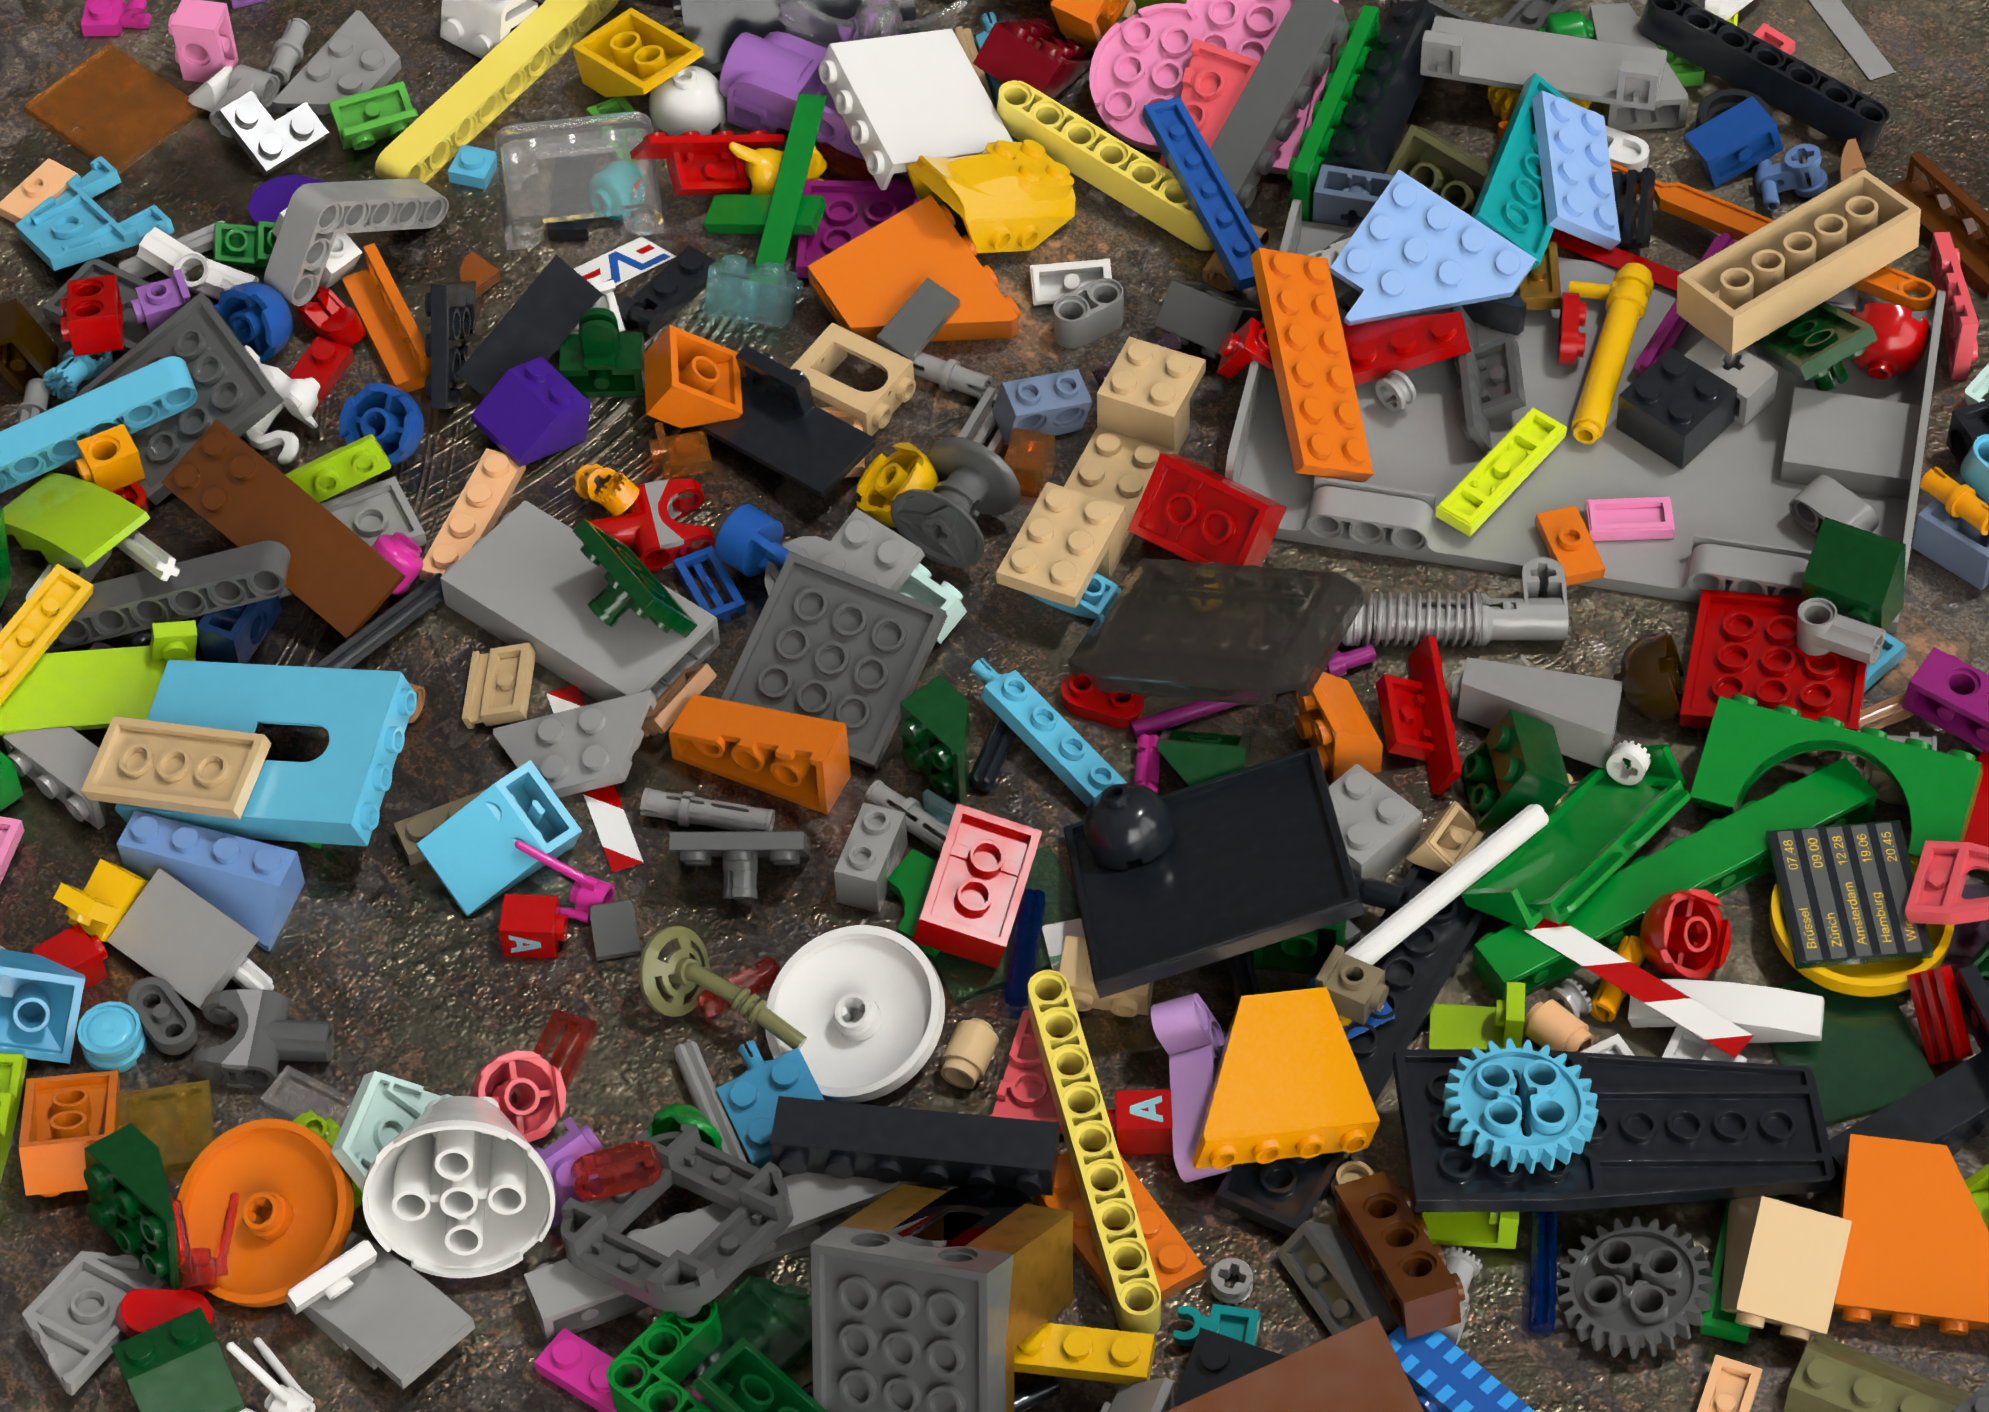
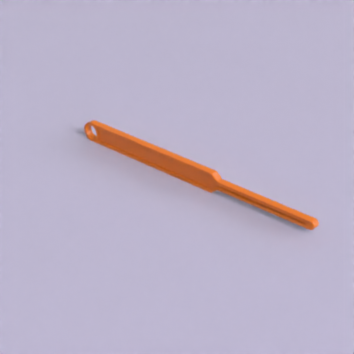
M1509 121L1499 122V138H1503ZM1610 162L1612 179L1613 172L1621 171L1623 174H1628L1630 169ZM1655 180L1653 200L1659 210L1721 235L1728 233L1736 241L1774 221L1680 182L1663 183ZM1638 183L1637 194H1640L1641 183ZM1888 265L1850 286L1895 305L1905 306L1912 309V311L1930 309L1934 305L1936 289L1930 282ZM1917 292L1924 294L1926 297H1912L1906 293Z

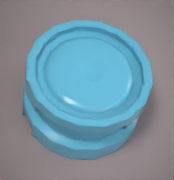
M108 1001L95 1005L86 1011L79 1020L77 1028L78 1039L85 1061L92 1069L98 1072L119 1070V1073H122L136 1066V1060L141 1054L145 1055L147 1047L145 1034L139 1015L131 1006L122 1002Z

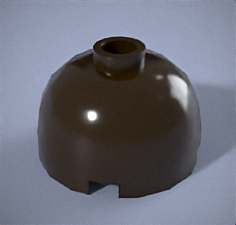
M1668 632L1648 635L1633 642L1626 648L1621 658V672L1613 675V680L1622 681L1623 683L1621 699L1626 698L1631 709L1638 715L1652 720L1680 717L1684 690L1680 691V677L1684 676L1676 645L1672 636H1667Z

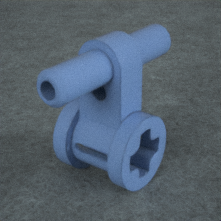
M1800 144L1791 148L1785 155V162L1773 165L1772 159L1769 157L1756 165V189L1762 194L1764 208L1767 211H1775L1779 208L1778 193L1793 189L1797 196L1808 198L1821 194L1827 188L1829 183L1826 172L1820 167L1822 156L1820 149L1816 145ZM1802 156L1806 157V163H1803ZM1810 178L1812 184L1808 185L1806 179Z

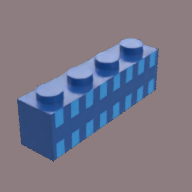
M1399 1326L1388 1336L1424 1412H1535L1439 1330L1407 1339Z

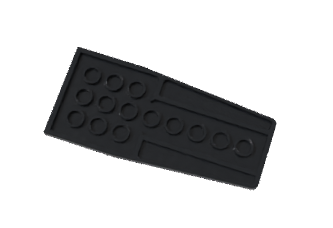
M1471 1049L1394 1050L1392 1063L1414 1212H1555L1825 1192L1831 1189L1836 1175L1814 1072L1808 1067L1550 1050L1549 1056L1552 1058H1556L1563 1053L1567 1054L1565 1062L1567 1068L1580 1065L1582 1068L1579 1079H1591L1590 1092L1598 1096L1595 1106L1598 1109V1116L1591 1141H1585L1581 1154L1572 1152L1570 1162L1567 1165L1555 1158L1553 1170L1548 1171L1541 1162H1537L1534 1173H1529L1524 1163H1518L1514 1172H1509L1507 1161L1502 1159L1496 1166L1492 1167L1490 1166L1491 1155L1488 1153L1474 1158L1472 1155L1475 1145L1471 1143L1460 1146L1458 1144L1460 1132H1449L1448 1130L1450 1118L1443 1116L1445 1102L1442 1101L1445 1084L1447 1083L1450 1069H1456L1458 1058L1461 1056L1469 1059ZM1480 1049L1486 1054V1049ZM1514 1075V1077L1516 1078V1081H1517V1087H1516L1515 1095L1518 1096V1092H1519V1087H1520V1086H1519L1518 1077H1517L1516 1075ZM1522 1115L1521 1128L1523 1135L1526 1136V1132L1524 1133L1523 1129L1526 1115Z

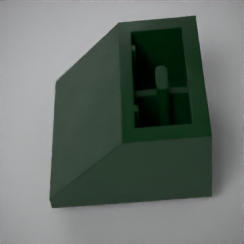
M939 675L900 702V730L903 741L902 756L906 764L913 771L922 772L931 781L933 788L940 796L944 798L948 796L955 804L965 805L967 804L972 754L969 700Z
M1511 709L1498 724L1491 728L1488 736L1479 747L1466 757L1461 769L1476 829L1481 831L1502 827L1531 804H1539L1547 814L1570 788L1553 725Z

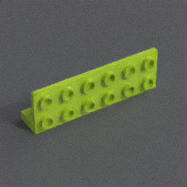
M196 620L152 623L150 646L44 653L0 706V736L29 730L71 727L74 730L108 728L113 716L147 720L168 660L196 661Z
M1507 982L1505 1000L1496 999V1007L1435 1003L1430 1012L1429 1049H1472L1473 1047L1487 1049L1488 1041H1493L1499 1049H1505L1507 1038L1512 1039L1516 1048H1522L1525 1019V983ZM1422 1212L1429 1240L1432 1244L1516 1249L1519 1212Z

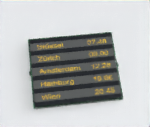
M1900 820L1766 831V841L1796 969L1852 964L1866 965L1876 962L1933 957L1927 925L1925 923H1909L1905 914L1906 904L1915 877Z

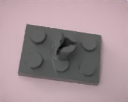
M804 831L669 832V850L677 858H680V861L685 862L687 866H710L711 858H722V872H724L722 899L730 900L735 897V900L758 899V890L756 889L758 858H770V861H773V865L778 866L800 865V858H810V839Z

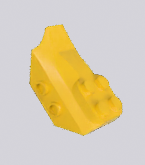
M1026 139L1023 142L997 140L996 142L987 143L983 153L980 155L957 158H935L921 155L915 163L906 166L918 200L920 201L931 194L936 202L947 203L963 219L970 241L974 244L977 253L1032 251L1075 215L1076 197L1073 190L1074 179L1070 175V170L1065 165L1055 162L1045 153V148L1033 140Z

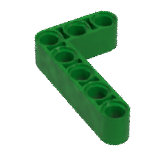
M715 1299L703 1305L699 1313L689 1318L678 1317L672 1311L664 1312L611 1362L606 1376L613 1405L617 1412H713L678 1384L713 1352L722 1341L723 1332ZM704 1321L699 1324H694L695 1322ZM663 1353H670L668 1355L660 1356ZM637 1384L634 1387L625 1388L628 1385Z

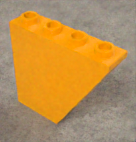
M1327 987L1241 996L1229 1026L1192 1159L1194 1169L1210 1167L1224 1169L1235 1164L1252 1162L1266 1164L1277 1159L1293 1157L1308 1159L1320 1154L1343 1151L1345 1153H1356L1363 1149H1368L1380 1119Z

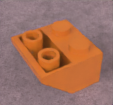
M1310 666L1301 668L1300 687L1295 690L1299 705V714L1294 717L1295 726L1302 740L1308 739L1311 747H1317L1323 769L1330 783L1333 784L1356 763L1371 774L1381 772L1383 744L1348 680Z

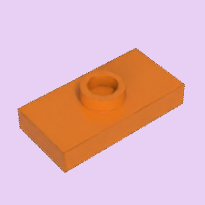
M1576 505L1536 514L1535 525L1550 558L1558 561L1563 566L1566 586L1604 578V564Z

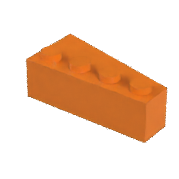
M692 694L669 730L673 759L826 815L829 814L851 777L846 723Z

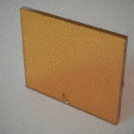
M108 44L74 70L65 74L63 78L23 106L27 114L91 158L96 159L102 156L117 170L118 174L129 168L204 112V109L192 105L188 101L189 97L111 44Z

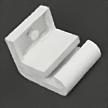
M442 0L440 37L483 59L510 34V29L522 23L538 8V3L533 0ZM537 0V1H539V2H541V3H544L546 0Z

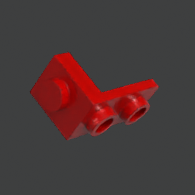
M1250 318L1235 333L1229 332L1222 340L1218 349L1221 359L1217 370L1221 375L1231 380L1252 360L1274 372L1265 325Z

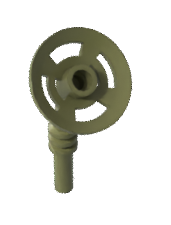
M683 926L664 927L657 931L645 945L639 963V983L646 1002L657 1013L669 1017L683 1016L700 1003L706 990L731 1003V1009L734 1012L740 1010L739 1015L742 1018L748 1016L747 1021L750 1024L757 1022L790 1048L795 1049L799 1047L801 1049L806 1042L807 1037L766 1007L767 1001L764 999L758 1001L759 995L756 993L750 995L751 990L748 987L741 989L711 972L706 947L700 937L691 929ZM675 939L678 949L672 951L667 956L665 962L658 960L657 958L662 948L669 941ZM691 943L695 946V948L697 949L698 953L696 952V950H695L694 948L691 947ZM657 976L663 991L670 996L668 1001L661 996L655 980ZM696 985H699L694 996L684 1003L685 994L691 992Z

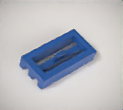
M712 545L673 560L674 571L694 604L717 617V620L721 619L723 623L731 621L730 615L737 613L738 617L747 615L745 602L721 560L716 556ZM707 561L730 603L724 605L700 562ZM691 566L714 609H710L687 567Z

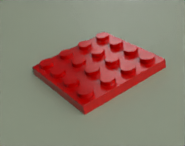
M1702 589L1680 709V726L1710 729L1719 696L1731 699L1733 694H1739L1757 700V706L1774 710L1776 705L1788 706L1800 711V717L1815 721L1818 720L1819 716L1831 717L1842 721L1844 728L1859 731L1868 664L1831 651L1821 656L1808 655L1798 648L1796 642L1797 611L1802 603V597Z

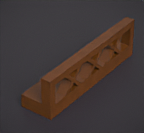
M1921 151L1910 156L1907 178L1890 186V188L1921 209L1919 234L1929 244L1932 242L1933 232H1950L1954 247L1958 248L1960 252V266L1963 275L1989 297V213ZM1922 173L1926 176L1929 185L1921 178ZM1948 197L1952 199L1955 208L1952 207ZM1975 221L1979 224L1982 233L1977 229Z

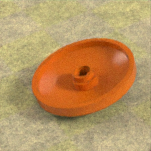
M260 1119L240 1124L226 1131L199 1154L181 1184L174 1213L179 1255L189 1274L199 1285L213 1295L236 1305L253 1308L275 1306L287 1302L289 1289L341 1255L351 1231L354 1215V1192L350 1176L331 1153L333 1146L326 1139L309 1128L292 1121Z

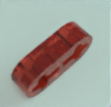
M634 1141L588 1153L579 1157L571 1167V1177L575 1192L582 1199L590 1201L648 1187L659 1180L662 1175L659 1152L655 1145L646 1141ZM644 1162L643 1166L635 1167L636 1163ZM593 1174H598V1177L595 1179H589L588 1177Z

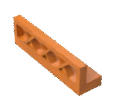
M375 243L363 246L367 269L341 277L343 289L353 309L363 323L366 335L391 385L407 393L425 387L427 375L431 374V358L426 356L425 340Z

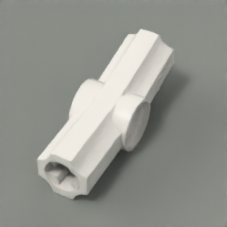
M156 227L149 233H146L139 244V250L136 255L170 278L174 277L173 271L181 269L188 290L194 294H199L202 291L206 296L219 300L222 291L232 286L252 281L259 282L258 277L210 260ZM197 265H203L204 273L202 277L197 281L190 282L189 274L192 268Z

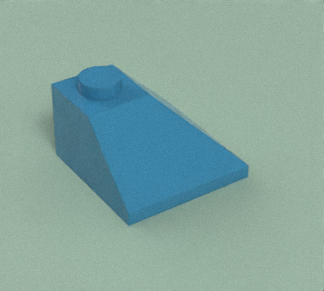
M0 949V1053L23 1054L26 1058L70 1064L85 975L41 955Z

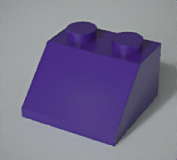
M541 356L508 369L471 414V421L511 460L521 467L585 441L591 402Z

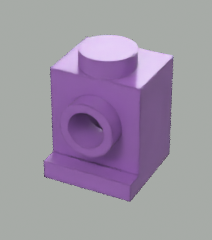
M181 269L173 271L174 277L135 288L137 299L130 300L137 324L145 322L149 334L192 300Z

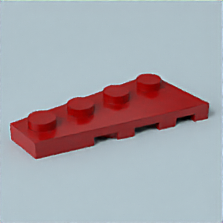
M1461 312L1377 320L1350 326L1342 324L1355 386L1387 377L1393 370L1404 372L1472 352Z

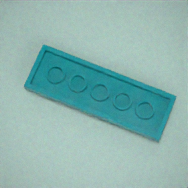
M1534 73L1524 83L1471 217L1534 257L1536 261L1529 272L1541 264L1554 230L1553 227L1547 224L1532 98L1543 90L1571 102L1537 73Z

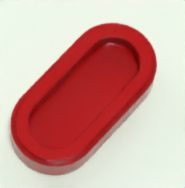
M135 1289L127 1293L116 1309V1321L119 1328L126 1335L133 1337L201 1307L210 1325L213 1319V1310L209 1301L195 1291Z

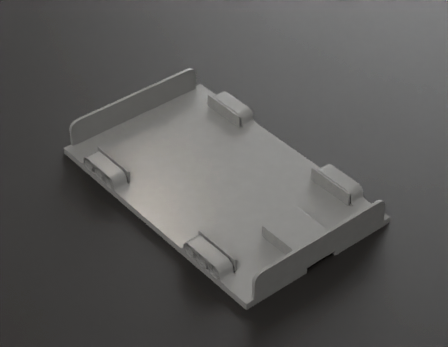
M1293 199L1279 251L1302 255L1321 251L1351 230L1352 227L1302 221V200ZM1558 257L1561 297L1562 292H1568L1570 281L1612 284L1616 272L1620 269L1604 263ZM1654 283L1646 313L1643 319L1638 321L1604 433L1601 438L1592 444H1584L1576 440L1571 430V423L1607 314L1605 308L1606 300L1580 298L1579 302H1587L1585 327L1578 326V332L1586 333L1584 357H1576L1575 365L1557 364L1560 309L1526 310L1523 332L1519 335L1512 334L1519 345L1526 406L1488 420L1492 449L1532 407L1567 427L1566 437L1470 537L1435 517L1436 507L1490 452L1483 453L1475 441H1468L1463 432L1461 419L1465 417V411L1457 393V388L1462 385L1461 377L1455 368L1454 357L1403 372L1413 383L1417 395L1416 399L1410 404H1405V408L1400 412L1388 410L1379 400L1375 386L1382 378L1355 386L1374 473L1366 482L1295 473L1276 380L1274 377L1269 376L1268 368L1252 360L1228 449L1225 477L1287 507L1274 539L1522 576V569L1527 561L1536 557L1550 558L1535 525L1537 513L1576 505L1586 525L1585 500L1670 497L1675 527L1674 539L1593 541L1605 567L1604 578L1574 585L1699 604L1702 589L1802 597V579L1817 537L1795 521L1790 513L1789 503L1817 476L1827 475L1874 509L1879 519V525L1872 533L1906 544V581L1946 291L1937 290L1934 310L1912 311V318L1921 323L1923 316L1928 320L1931 327L1928 344L1921 361L1912 370L1887 380L1872 378L1867 372L1854 364L1851 359H1843L1841 363L1848 373V380L1841 385L1835 378L1833 380L1837 388L1829 391H1819L1814 383L1815 380L1808 379L1805 381L1758 355L1753 344L1744 348L1747 352L1767 361L1778 370L1775 398L1746 426L1734 420L1729 427L1683 469L1675 466L1616 428L1618 395L1639 377V375L1634 373L1633 366L1676 300L1677 291ZM1849 287L1825 301L1848 314L1854 308L1855 314L1863 312L1865 304L1879 303L1860 298L1858 289ZM1445 308L1389 319L1452 313L1453 310ZM1474 322L1478 330L1479 346L1510 335L1509 333L1497 331ZM1689 323L1675 345L1674 350L1685 355L1706 335ZM1899 613L1886 632L1896 634Z

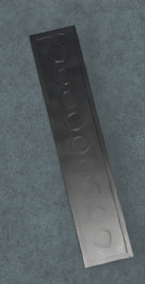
M1413 863L1401 883L1402 886H1406L1409 889L1408 902L1439 878L1442 873ZM1461 894L1373 964V966L1385 970V985L1389 986L1386 1001L1392 1008V1011L1386 1015L1371 1013L1370 1016L1375 1019H1387L1395 1014V1018L1376 1027L1367 1023L1364 1025L1354 1023L1344 1030L1347 1037L1349 1031L1355 1027H1366L1369 1029L1348 1039L1375 1109L1379 1106L1395 1078L1392 1063L1394 1050L1412 1049L1430 1018L1432 1008L1435 1003H1439L1489 917L1487 913L1466 906ZM1385 910L1375 928L1395 912ZM1343 1151L1320 1154L1308 1159L1293 1157L1277 1159L1266 1164L1252 1162L1232 1165L1231 1171L1227 1173L1215 1193V1204L1290 1237L1304 1221H1312L1331 1188V1183L1336 1176L1338 1168L1346 1162L1351 1153Z

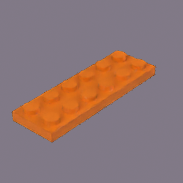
M1258 248L1250 257L1295 473L1366 482L1374 473L1328 259Z

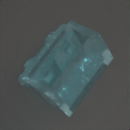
M724 255L723 259L720 258L709 266L704 313L781 328L792 320L795 295H801L803 280L797 279V272L785 270L786 266L780 263L763 262L760 266L747 263V258L742 256Z

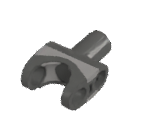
M238 989L214 992L205 998L202 1014L208 1021L217 1025H223L225 1029L234 1030L236 1034L229 1041L221 1045L210 1046V1049L196 1051L192 1057L191 1071L199 1079L212 1084L235 1088H268L275 1083L279 1060L329 1063L332 1060L334 1051V1025L332 1022L288 1020L290 1001L286 996L276 991ZM216 1007H224L227 1010L217 1009Z

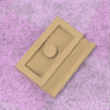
M530 642L490 648V653L486 654L472 651L462 720L468 729H473L475 724L484 723L485 726H493L526 720L536 651Z

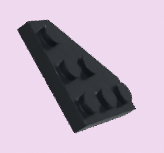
M453 281L431 284V292L426 293L425 313L427 317H431V333L426 335L425 353L427 358H431V374H428L426 377L425 393L427 399H431V408L448 409L458 405L460 392L459 388H454V383L459 381L460 377L456 373L468 360L470 352L468 346H463L464 339H468L469 334L474 333L476 325V281Z

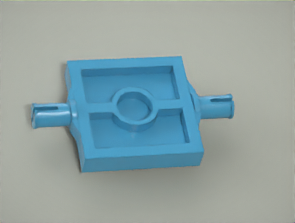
M751 1040L746 1043L753 1055L752 1058H750L744 1044L738 1047V1053H740L748 1070L741 1076L717 1087L716 1091L752 1165L760 1169L769 1161L772 1162L770 1139L778 1097L824 1100L799 1047L773 1060L764 1062L756 1042Z

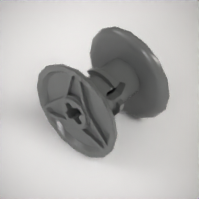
M947 436L936 440L928 452V458L936 469L939 483H937L933 491L911 489L898 494L891 504V516L899 534L920 547L925 557L948 567L966 568L977 564L984 554V537L975 521L980 513L1001 515L1012 511L1021 499L1020 484L1013 470L1005 461L984 445L964 437Z

